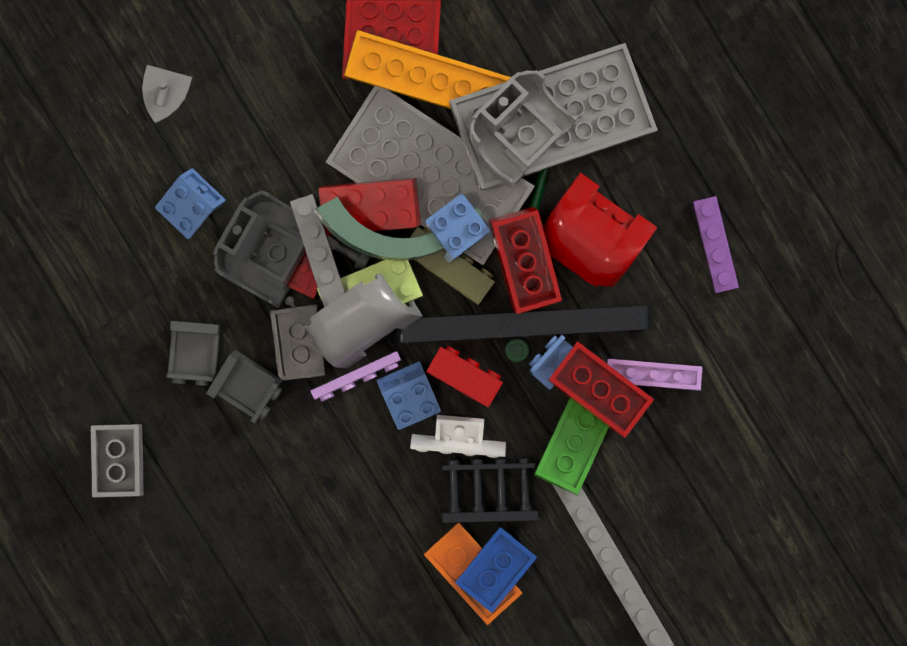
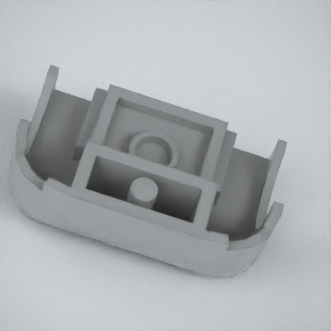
M537 70L518 72L475 113L469 129L470 141L484 164L511 188L527 172V169L576 123L577 117L564 109L551 96L545 86V76Z
M376 274L374 276L376 280L366 285L361 281L310 318L312 323L304 326L320 353L334 367L350 368L367 356L364 351L396 328H407L423 316L413 300L409 301L408 307L396 296L382 274Z

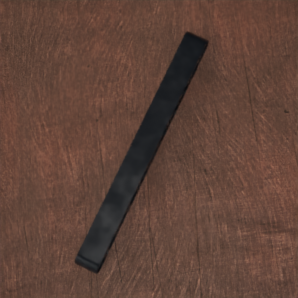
M650 306L419 318L405 329L396 328L393 330L394 344L651 330Z

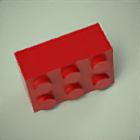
M448 345L445 349L440 347L426 372L489 408L503 383L499 380L501 376L488 369L487 373L480 370V364L469 357L466 361L458 357L460 352Z

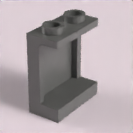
M171 321L170 330L172 335L169 369L166 378H172V383L186 384V380H196L195 385L209 386L210 382H213L216 378L221 326Z
M234 350L228 356L206 394L212 398H215L217 395L251 416V422L255 424L259 419L264 420L270 411V408L267 406L271 399L275 401L281 393L282 389L279 386L283 380L237 350Z

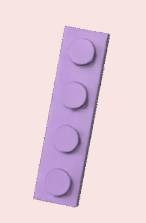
M396 351L311 390L313 398L315 400L320 398L321 402L333 397V392L340 388L343 392L355 387L354 382L362 378L366 382L377 377L375 373L384 369L385 372L399 367L397 362L401 361L399 354Z
M617 359L607 360L609 366L635 385L701 390V366Z

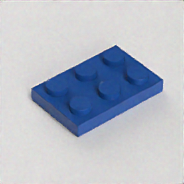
M499 527L455 583L493 613L537 557Z

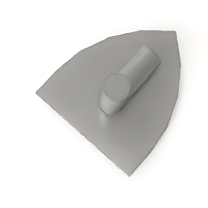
M147 65L142 86L143 100L149 115L155 123L169 117L179 108L186 98L192 77Z

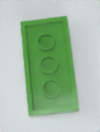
M569 398L534 476L577 496L609 427Z

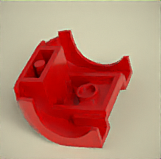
M580 173L542 226L550 256L595 287L601 285L611 286L612 288L633 263L657 227L639 214L635 218L597 192L600 186Z

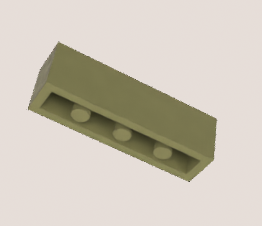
M417 227L410 238L432 233V231L426 227L423 230ZM445 249L422 258L413 259L477 306H479L495 283L490 272L484 268L480 271L472 266L474 261L464 254L461 257L458 256L450 263L444 257L447 253Z

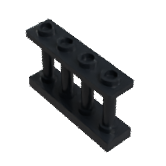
M531 458L517 459V463H508L507 459H493V464H484V460H470L469 465H460V460H446V465H441V470H449L450 508H447V512L442 513L443 523L538 520V511L533 510L532 506H530L529 468H536V463H531ZM520 468L521 506H518V511H509V506H506L505 469ZM472 469L473 507H471V512H461L459 507L458 470ZM482 469H496L497 507H495V511H485V507H483Z

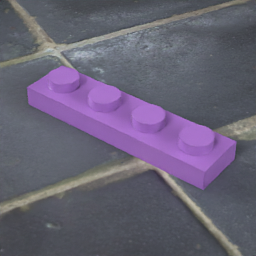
M717 197L692 202L714 292L719 293L739 288Z

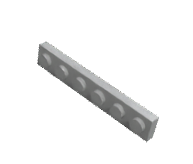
M313 194L290 201L323 305L326 307L343 295L345 291L323 224L314 212L317 205Z

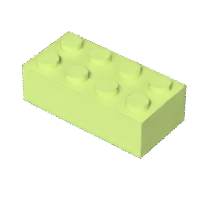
M384 260L341 278L344 291L347 292L361 281L366 285L376 280L374 277L376 274H382L393 292L405 305L411 300L415 301L423 297L408 260Z

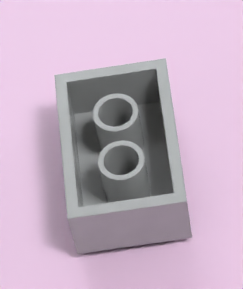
M142 424L91 426L92 497L144 495Z

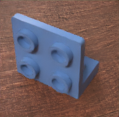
M192 168L177 178L155 208L187 239H190L207 217L220 208L226 200Z
M463 194L457 196L425 220L426 225L447 251L444 257L449 263L491 232Z
M563 335L559 338L554 336L545 346L547 352L543 356L538 354L529 363L532 367L529 372L549 390H551L553 385L548 382V379L573 348L564 340L565 337Z
M420 361L377 379L381 393L398 430L441 412Z

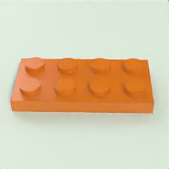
M458 522L425 552L424 556L488 625L515 601L522 592L514 585L493 613H491L455 583L482 550V547Z

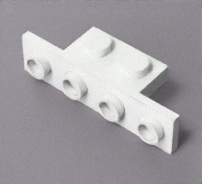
M437 415L435 436L412 434L410 449H416L419 452L439 451L443 454H451L453 452L463 453L467 456L477 454L498 458L500 456L505 457L506 442L483 440L484 419Z

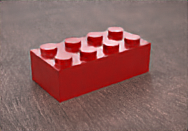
M416 177L327 185L318 188L320 206L338 197L348 213L357 222L371 231L414 228L421 225ZM323 225L326 235H333Z
M531 207L489 219L512 310L519 314L562 301L538 210Z
M578 341L548 379L549 383L622 438H626L654 400Z

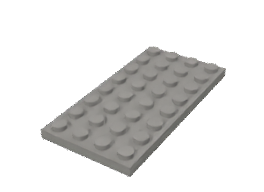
M626 43L539 71L545 76V86L551 96L564 109L577 117V121L527 169V172L522 177L657 131ZM506 82L449 101L481 191L504 182L484 164L475 152L470 141L469 129L472 118L478 109Z
M374 86L326 160V163L356 183L416 177L421 225L428 229L429 227L426 225L425 220L457 196L463 194L474 209L479 208L483 215L481 217L491 230L489 219L519 211L535 187L525 179L520 178L511 188L503 183L481 191L462 138L392 92ZM492 232L464 253L484 265L495 248Z

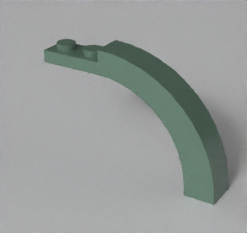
M338 197L314 210L322 224L338 240L357 252L370 257L393 261L412 260L444 249L433 233L414 238H392L375 233L357 222L344 208ZM476 208V212L479 214L480 217H482L483 215L481 214L479 208Z

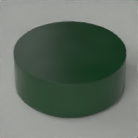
M521 339L509 341L505 348L506 357L516 363L525 360L529 353L528 345Z

